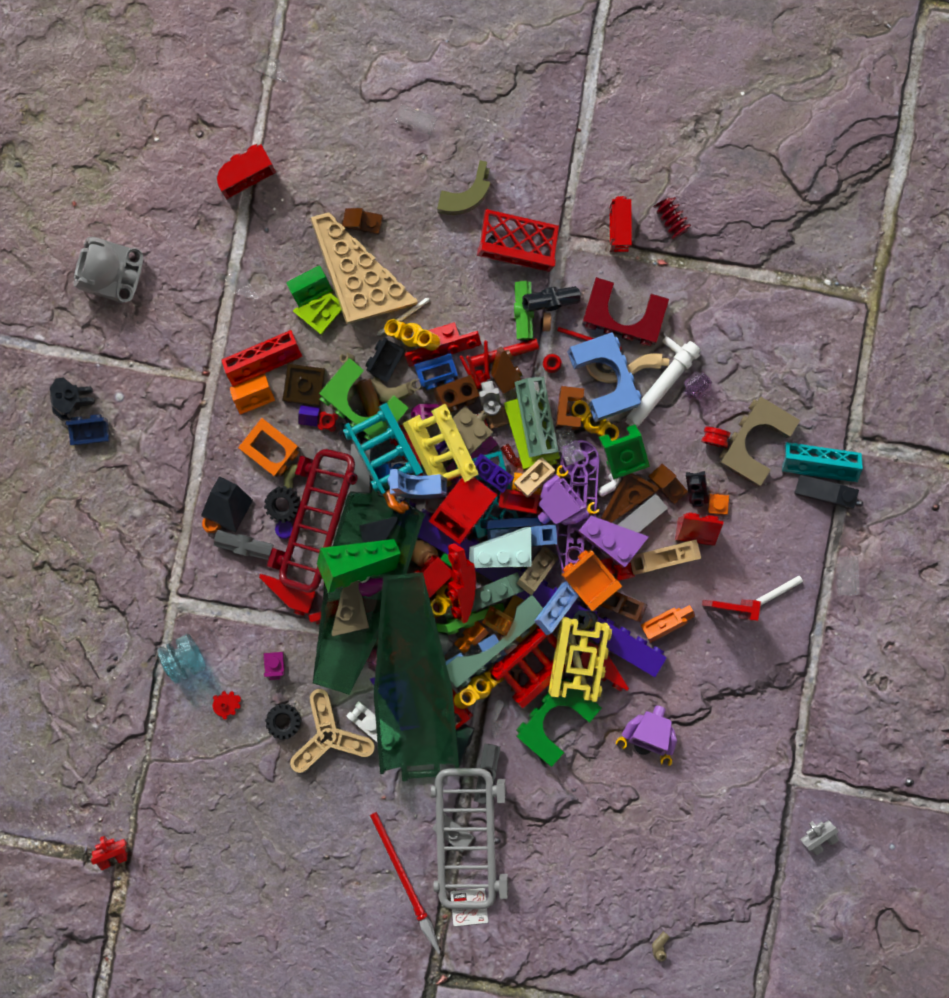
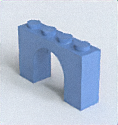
M613 332L574 345L567 351L574 369L599 362L610 366L617 376V387L614 392L593 399L588 404L595 422L637 408L641 404V394L634 387V377L631 372H628L626 357L621 354L619 349L620 342L617 337H614Z

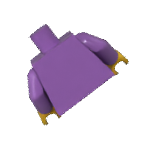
M562 465L557 468V473L553 474L543 484L540 495L542 500L539 505L544 511L538 515V519L543 524L548 523L550 520L555 524L560 522L564 525L577 524L589 517V514H596L599 511L598 509L593 512L590 509V506L595 504V502L588 504L587 509H585V503L564 479L568 475V470L565 474L559 472L563 468Z
M655 706L653 713L646 711L644 715H638L629 721L622 732V736L617 738L615 744L617 745L618 741L622 740L625 742L622 749H625L627 739H629V743L660 754L661 764H663L665 758H668V766H671L672 759L670 756L674 753L677 739L674 728L671 727V720L663 718L666 709L662 706Z

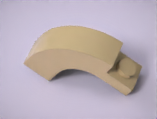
M697 540L636 554L630 562L633 574L636 575L701 559Z

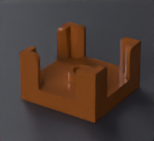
M561 386L556 428L579 430L581 418L566 416V414L570 413L571 403L568 401L582 400L584 388Z

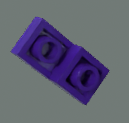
M480 454L474 462L479 473L478 476L502 493L514 478L483 454Z

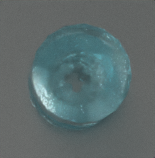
M189 634L176 639L177 649L171 643L166 644V648H158L161 665L174 684L180 683L181 677L184 680L188 679L186 669H189L193 675L206 669L203 656Z

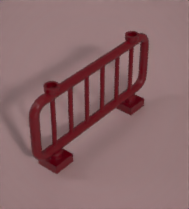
M322 449L315 455L314 459L300 456L295 474L308 479L286 551L272 548L267 563L268 567L280 570L279 578L283 585L306 593H311L319 587L323 578L318 566L316 569L292 562L291 558L295 546L316 553L320 552V549L296 543L301 528L325 534L326 539L323 548L332 546L349 487L356 484L358 480L357 475L354 473L355 460L351 455ZM330 457L346 461L347 469L345 475L319 469L322 458ZM317 473L342 478L343 483L339 494L314 488ZM314 491L338 497L334 512L307 506L311 492ZM306 509L332 516L328 531L303 525L302 522ZM289 565L315 572L312 583L307 585L288 579L287 571Z

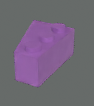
M589 516L577 531V533L622 568L626 567L649 537L594 516Z

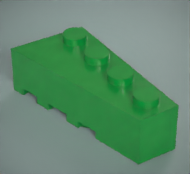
M394 539L324 547L320 549L317 566L328 593L335 591V588L341 586L345 588L350 586L352 582L358 580L362 582L369 576L373 575L376 577L395 570L401 553Z

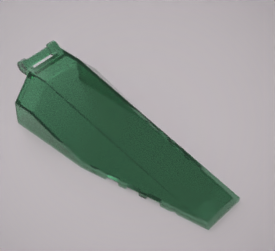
M388 484L383 486L385 491L390 490ZM374 489L372 493L350 491L346 498L333 546L363 543L359 525L396 516L401 517L400 523L389 539L395 540L401 553L397 568L380 576H370V578L386 577L389 587L370 597L362 596L369 628L332 636L343 588L342 586L335 588V591L328 593L325 583L323 588L313 684L350 695L402 591L425 517L424 513L409 505L411 498L404 499L408 503L409 509L404 514H399L389 508L384 496L378 495L379 491L375 492Z
M423 572L383 576L374 684L380 774H384L387 770L401 767L402 782L415 778L435 777L436 779L440 772V764L454 765L455 768H459L452 685ZM434 764V769L407 771V766Z

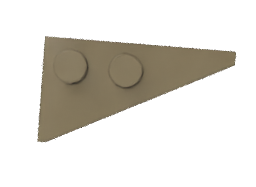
M359 581L352 582L350 586L342 589L332 636L369 628L362 595L358 587Z

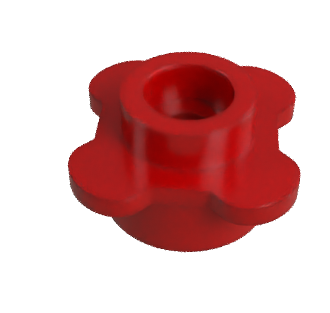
M325 411L321 412L319 415L320 423L317 425L318 428L334 432L338 415L335 413L329 414Z

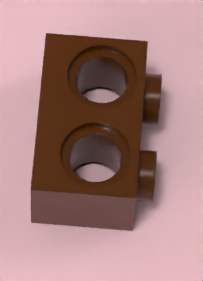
M471 375L439 386L433 391L439 407L446 404L450 413L458 410V406L462 404L469 406L476 403L475 399L480 396ZM467 388L470 391V396H464L461 389ZM445 394L452 397V403H447L444 400Z

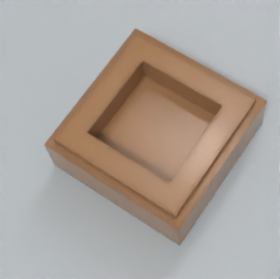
M504 406L500 407V411L496 415H489L487 417L491 430L509 425Z

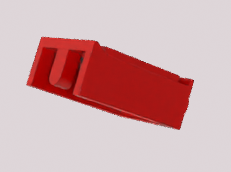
M617 196L615 199H612L609 207L610 245H612L609 252H629V246L632 245L631 199H627L626 196Z

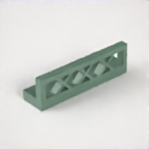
M544 377L526 378L514 382L529 458L559 452ZM534 382H538L539 392L535 390ZM539 401H540V402L542 403V405H543V410H542V411L539 409V406H538ZM543 420L546 422L547 425L546 430L542 426ZM546 439L550 441L551 449L547 450Z

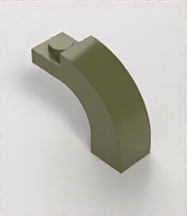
M479 161L474 184L467 191L451 193L441 190L437 207L438 213L461 215L474 210L483 202L490 189V182L484 181V179L488 180L490 168H487L486 161Z

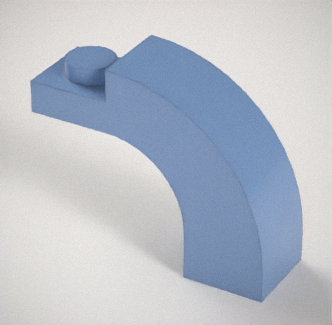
M398 469L390 470L388 485L391 495L414 499L447 497V478L441 474L415 476L405 474Z
M556 525L531 527V547L557 544ZM521 528L487 530L488 540Z

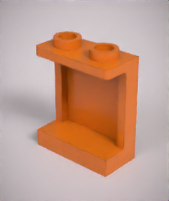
M584 550L577 556L579 560L576 563L572 564L570 562L562 569L564 573L561 575L589 609L593 611L620 589L622 585L613 577L592 550L589 552Z

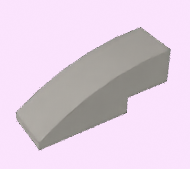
M351 444V456L355 460L354 473L357 475L358 480L356 484L350 485V503H370L371 476L354 444ZM371 449L364 453L369 462H371Z

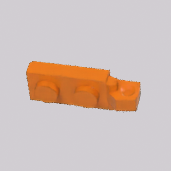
M690 605L683 609H675L674 607L641 624V628L651 643L688 623V620L695 617V614Z

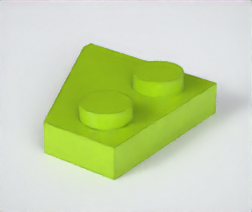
M331 293L293 310L297 316L320 335L325 332L342 311L338 299Z

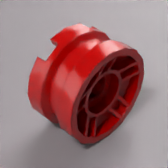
M706 426L704 428L705 436L702 437L701 442L711 446L727 448V438H730L731 432Z

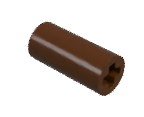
M371 378L358 381L354 385L367 417L373 416L380 411L378 407L381 404Z

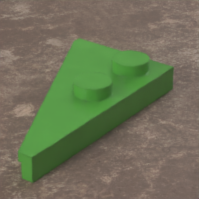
M503 603L490 605L479 612H471L466 623L452 617L446 620L447 624L434 622L429 625L431 631L446 632L448 635L459 632V628L472 627L475 625L474 622L501 612L505 608Z

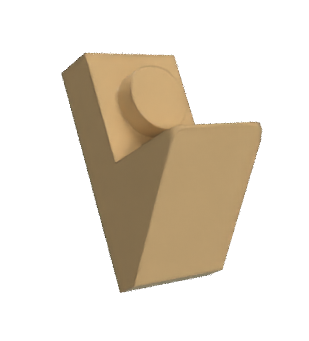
M541 457L514 482V485L528 498L538 488L542 490L543 484L554 474L555 469Z

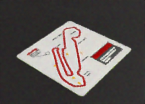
M485 888L450 892L451 901H486ZM487 908L452 909L454 926L488 923Z

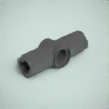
M217 530L213 545L222 549L232 550L233 553L249 557L254 556L269 560L271 550L274 547L271 543L254 540V538L249 536L235 535Z
M484 743L480 768L490 769L493 772L494 785L501 746ZM478 776L476 789H486V782L482 776ZM475 793L474 801L486 804V793Z

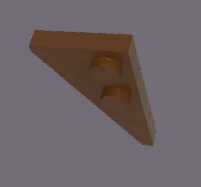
M633 473L623 476L600 519L612 523L658 491L659 487Z

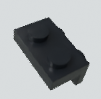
M384 337L383 340L377 342L374 349L376 353L373 357H369L365 366L367 367V373L388 383L406 349Z

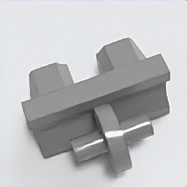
M493 381L481 383L482 391L479 392L482 411L484 410L487 415L494 416L499 413L501 407L498 388L494 389Z
M829 820L825 823L821 821L817 825L811 821L809 823L811 829L806 831L807 835L800 839L805 847L815 855L823 852V847L821 846L823 842L827 841L830 845H833L839 841L837 836L838 830Z

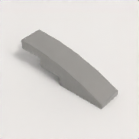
M655 494L622 520L618 526L639 533L668 508L658 495Z

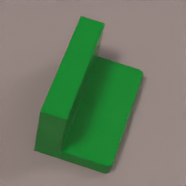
M320 265L286 282L298 307H302L333 291Z

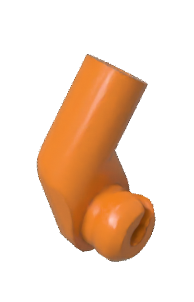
M390 490L383 493L388 507L399 514H404L409 509L408 503L396 501L394 495L390 494Z

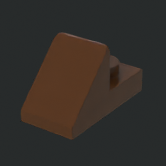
M345 208L342 226L347 229L379 235L383 215L366 212L363 208Z
M663 463L648 476L673 504L688 492L676 478L677 476Z

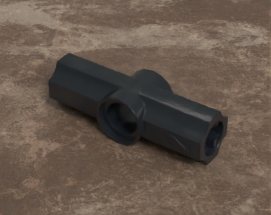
M576 286L562 289L549 287L538 293L524 295L522 297V306L526 312L543 309L554 311L562 306L578 304L581 301V293Z

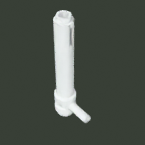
M667 336L663 339L662 342L677 354L673 357L672 363L640 401L641 404L634 408L626 417L627 420L625 422L629 426L636 425L638 427L681 374L691 367V362L700 356L701 349L697 345L689 341L680 347Z

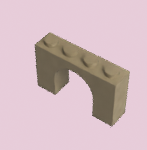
M759 397L757 400L753 399L748 407L751 411L748 416L744 415L738 425L741 427L737 433L734 431L729 439L731 444L728 449L724 448L719 455L721 459L719 464L757 487L763 484L771 469L754 460L747 453L745 439L748 432L756 426H767L784 437L789 438L800 422L799 419L763 397Z

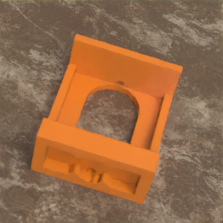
M261 418L238 448L273 476L277 477L278 475H283L288 468L286 464L289 460L293 461L298 456V449L300 447ZM263 432L267 433L285 448L286 455L281 462H271L252 447Z

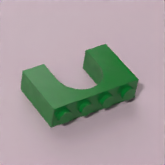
M565 677L564 680L561 679L560 689H561V687H562V681H567V682H572V681H570L567 677ZM567 688L566 697H552L548 692L541 700L543 704L540 708L535 707L528 715L530 717L528 722H522L516 729L518 732L516 737L552 767L564 754V751L544 733L543 720L547 712L556 706H569L590 723L602 707L592 700H584V692L582 690Z

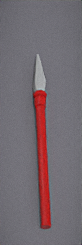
M374 812L370 817L410 899L417 920L420 922L421 930L437 953L440 954L433 925L427 918V913H424L425 910L411 886L377 812Z

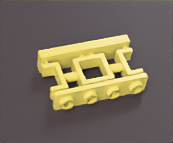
M563 617L559 625L548 692L552 697H566L567 688L584 690V700L597 702V698L601 697L602 693L600 680L605 675L603 663L604 659L608 657L606 645L607 640L610 641L612 629H609L610 627L607 623L596 622L594 631L577 629V619ZM570 626H572L571 633L581 636L579 645L569 643L568 651H566ZM600 636L598 654L596 647L587 646L588 637L599 638ZM574 650L590 652L588 669L571 667ZM565 664V672L574 673L573 682L562 681L560 689ZM594 671L592 689L588 684H581L582 675L593 676Z

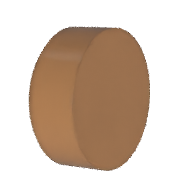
M543 312V331H551L550 312Z

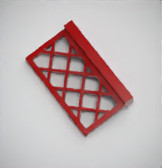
M486 209L477 256L550 272L555 267L556 262L554 258L559 225ZM489 216L496 217L500 223L492 227L488 221ZM509 220L514 221L518 226L512 232L505 224ZM527 224L532 225L536 230L530 236L524 229V226ZM501 225L507 232V235L502 238L495 231ZM545 228L553 230V236L548 240L542 233V230ZM518 230H521L525 236V239L521 242H518L513 235ZM490 232L497 240L493 244L485 242L486 235ZM536 234H539L544 241L538 247L531 239ZM509 236L515 244L512 248L506 247L503 242ZM527 240L533 247V250L530 252L525 251L521 246ZM546 245L550 250V257L543 255L539 249Z
M741 599V605L703 600L702 606L739 611L740 619L758 621L761 601Z

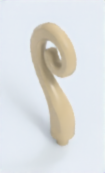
M646 354L637 358L626 367L628 372L634 375L645 368L661 369V365L669 366V359L662 358V354ZM596 363L586 365L589 374L594 379L604 383L617 382L615 373L600 371ZM606 364L602 365L603 369L605 370L612 369L610 366Z

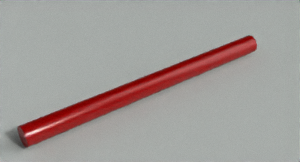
M558 327L557 330L585 341L595 339Z

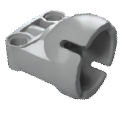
M87 237L84 242L85 248L81 249L76 264L74 286L81 291L108 298L118 303L129 302L137 288L142 269L143 253L137 248H129L97 237ZM130 253L136 255L137 260L135 263L129 260ZM121 289L127 292L126 299H122L119 296Z

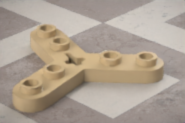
M324 689L314 690L310 695V704L317 734L291 758V768L298 773L306 771L330 747L361 757H368L373 754L375 750L373 740L338 729L328 692ZM331 731L333 733L331 736L333 740L330 741L328 739L321 743V740L325 737L324 732L329 733Z

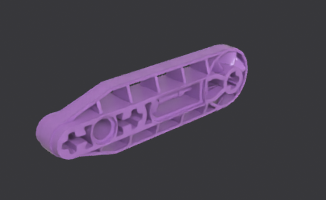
M583 440L573 441L564 448L560 458V465L563 466L565 473L568 470L569 475L564 479H570L569 485L572 489L573 486H577L576 494L579 497L581 496L579 494L580 486H584L583 502L586 505L587 500H594L595 512L597 507L599 455L591 443ZM579 454L585 459V462L582 461V464H578V461L575 460V457L577 458ZM587 463L593 466L594 469H591L590 467L586 466ZM596 470V478H588ZM573 478H584V482H573ZM588 481H595V497H587ZM585 519L577 524L567 525L566 534H558L559 523L556 524L557 544L555 545L561 569L568 565V562L574 564L579 560L573 561L569 558L571 550H577L579 555L584 551L583 536L580 535V538L576 540V544H580V548L576 546L569 547V543L573 544L574 542L570 534L578 531L585 522ZM558 536H566L565 553H560ZM561 555H564V556H565L564 567H563Z

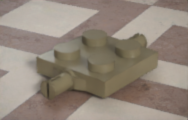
M464 406L453 417V420L471 456L492 435L493 431L484 423V420L489 416L484 410L477 416ZM448 446L440 454L449 452Z

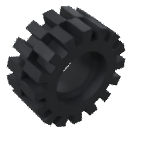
M287 486L276 487L266 496L264 509H267V515H271V520L276 519L275 522L279 523V521H282V523H285L297 515L300 496L297 497L298 493L296 491L293 492L291 487L288 489L286 488ZM278 498L287 499L289 509L286 511L279 510L276 507V500Z
M289 704L277 705L266 715L265 722L268 733L280 740L289 739L294 736L301 726L299 711L297 712L296 708ZM281 714L289 716L291 724L287 729H280L276 724V719Z

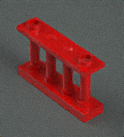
M539 626L490 670V673L497 680L503 677L513 688L515 694L512 698L522 708L528 705L550 684L554 659L550 661L537 645L546 638L556 649L557 639L552 633L546 635ZM530 651L544 665V668L537 674L523 660ZM516 664L530 678L523 687L508 672Z

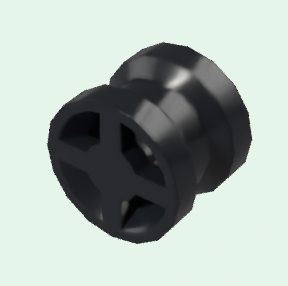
M579 610L573 617V619L578 620L577 628L581 630H592L595 628L596 622H598V617L593 611Z

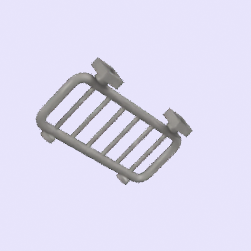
M448 768L440 771L436 776L435 786H431V798L436 797L438 880L434 881V892H438L439 901L444 907L449 909L489 908L496 900V892H499L500 899L508 898V874H500L499 880H496L494 797H497V803H505L506 780L498 779L497 785H493L491 774L481 768ZM447 776H482L486 782V789L443 790V779ZM443 793H486V808L444 809ZM486 812L487 827L444 828V813ZM487 831V846L445 847L444 832ZM487 850L488 865L445 866V851ZM445 869H488V884H446ZM446 888H488L489 896L486 901H449L446 898Z

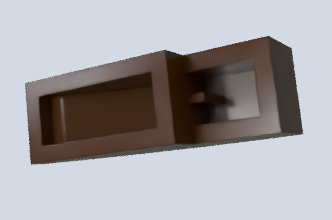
M615 592L599 605L640 623L647 608V604L619 592Z

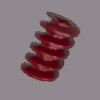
M668 197L653 206L654 208L660 207L656 213L663 214L660 220L666 221L664 224L665 228L671 227L668 230V234H674L671 238L672 240L686 233L691 224H684L687 217H680L684 211L676 210L680 204L673 205L676 197Z

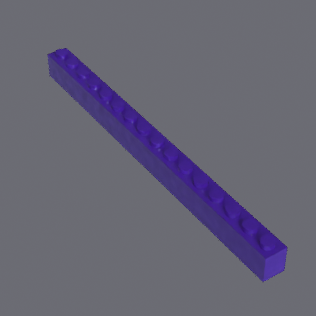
M408 499L405 502L408 503L409 509L404 514L394 511L390 518L400 516L399 526L446 554H449L448 546L455 543L465 550L466 559L469 560V547L481 543L472 538L471 541L466 539L459 545L429 522L433 515L425 509L419 511L415 508L416 504ZM515 567L475 568L476 572L493 582L514 573H518L520 578L526 570L523 567L521 570ZM545 580L541 582L532 594L543 608L558 589L555 587L552 590L547 587L548 582ZM525 590L515 594L524 600L530 596ZM576 599L564 617L573 619L577 611L591 610L589 607L587 609L581 607L580 604L582 602ZM598 617V622L602 624L607 623L610 627L609 629H612L610 641L607 640L606 648L653 677H656L667 658L663 655L664 651L656 646L653 649L646 645L648 642L639 636L637 639L630 636L631 631L622 626L620 629L613 626L615 622L609 618L604 617V619ZM600 636L599 638L588 637L599 644Z

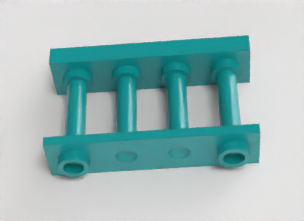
M387 403L378 407L380 411L375 416L352 428L347 423L344 425L345 429L343 430L347 440H352L373 480L370 483L374 491H379L380 494L385 493L383 486L388 484L390 474L378 479L373 469L397 456H404L407 461L405 466L398 470L405 474L413 473L415 476L423 472ZM380 421L387 423L389 428L386 429V432L360 445L355 434ZM390 438L396 440L398 444L395 446L396 449L369 462L364 453L365 451Z

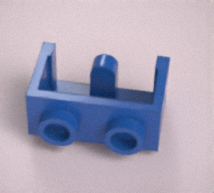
M451 353L414 365L420 379V385L426 388V390L436 388L438 383L444 382V384H447L458 378ZM446 364L450 365L452 372L424 381L423 371Z

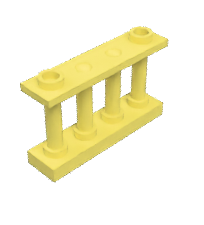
M446 404L432 410V417L422 420L420 415L403 423L427 476L441 474L447 478L448 487L452 485L451 480L462 476L464 482L479 474ZM437 423L441 434L430 438L426 427ZM446 441L450 451L438 455L434 445ZM454 458L458 469L447 473L442 462Z

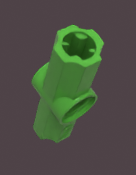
M515 282L514 320H516V339L521 341L532 340L534 311L526 312L522 306V297L526 294H532L531 282Z

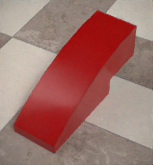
M505 489L500 494L499 508L539 515L544 511L539 505L542 499L538 494H531L527 498L521 491Z

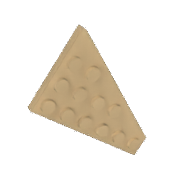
M329 212L311 217V223L346 324L417 305V299L406 291L405 287L397 282L396 278L386 268H383L375 260V257L368 253L366 248L356 238H353L345 230V227L338 223Z

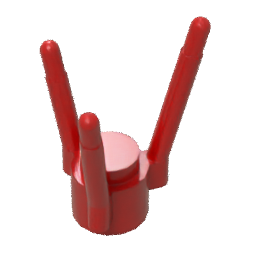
M487 340L484 341L485 373L482 370L475 371L469 356H466L468 365L462 355L459 356L467 374L472 376L477 389H481V383L488 382L487 380L491 378L489 374Z

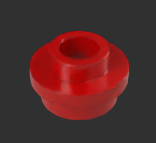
M549 354L543 359V368L547 372L556 373L560 370L562 361L558 355ZM553 360L555 361L556 365L554 367H550L548 362Z

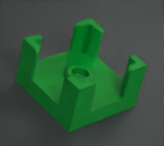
M636 425L627 427L630 435L614 441L610 439L608 434L599 437L606 454V464L613 479L650 467L642 435Z

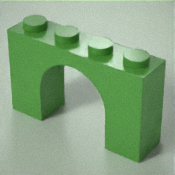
M348 358L319 394L322 396L320 400L328 407L332 404L336 408L335 413L343 419L345 417L350 419V425L354 427L373 416L361 417L355 414L348 405V391L364 371ZM394 395L387 402L398 422L408 410V407ZM380 421L363 430L366 433L364 437L371 440L386 432V429L389 427L385 421Z

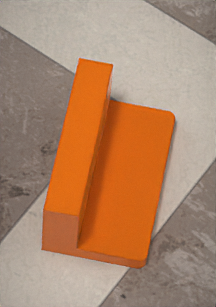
M265 374L230 387L232 399L239 414L275 401Z

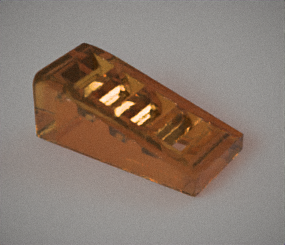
M490 606L483 624L507 636L514 618Z

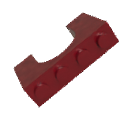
M596 277L582 321L585 328L590 330L598 328L604 330V334L613 332V334L621 335L624 340L633 341L635 339L640 341L641 345L651 347V344L655 345L669 299L650 294L643 318L633 325H622L613 320L608 310V302L614 282Z

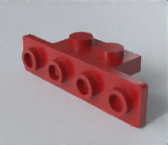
M453 322L428 330L440 338V345L436 350L430 351L425 348H419L406 352L405 356L408 366L412 367L415 364L450 353L456 354L460 351L475 348L481 345L478 331L459 336L456 324Z

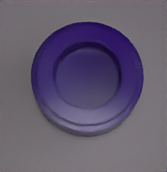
M279 521L275 526L276 535L282 539L290 538L293 523L290 521L285 523Z

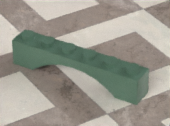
M530 595L516 607L511 627L497 644L476 655L457 656L442 668V671L456 688L458 686L463 688L471 681L469 677L474 673L479 675L486 669L484 665L487 662L491 661L493 663L501 656L499 652L504 648L509 650L516 644L514 640L517 637L521 636L523 638L531 631L529 628L534 623L537 625L534 620L543 610V607L533 595Z

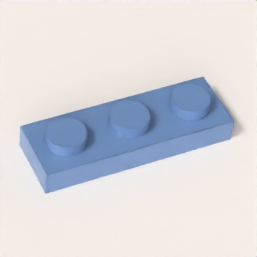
M568 582L562 583L534 621L546 635L551 634L579 595Z

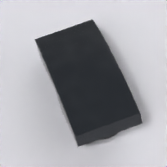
M463 724L451 732L442 760L458 767L461 766L466 749L470 746L475 728Z

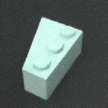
M523 527L469 547V561L474 563L475 568L531 567V527Z

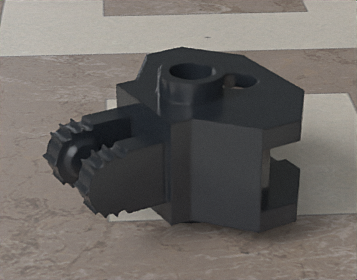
M64 377L56 378L50 387L53 414L62 421L70 420L75 411L80 410V407L90 406L95 403L93 397L79 398L82 395L92 394L93 388L91 386L77 387V385H72Z

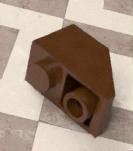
M499 347L490 374L498 389L504 394L515 388L514 382L521 380L520 377L523 375L518 366L514 367L511 361L514 358L510 351H505L502 347Z

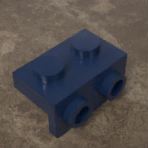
M101 414L90 415V419L72 417L71 421H66V426L69 428L71 446L110 441L108 419L102 417Z

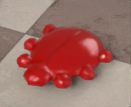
M223 691L221 695L213 696V710L223 719H227V716L230 714L235 715V709L240 708L238 703L241 701V697L234 695L233 691H230L229 694Z

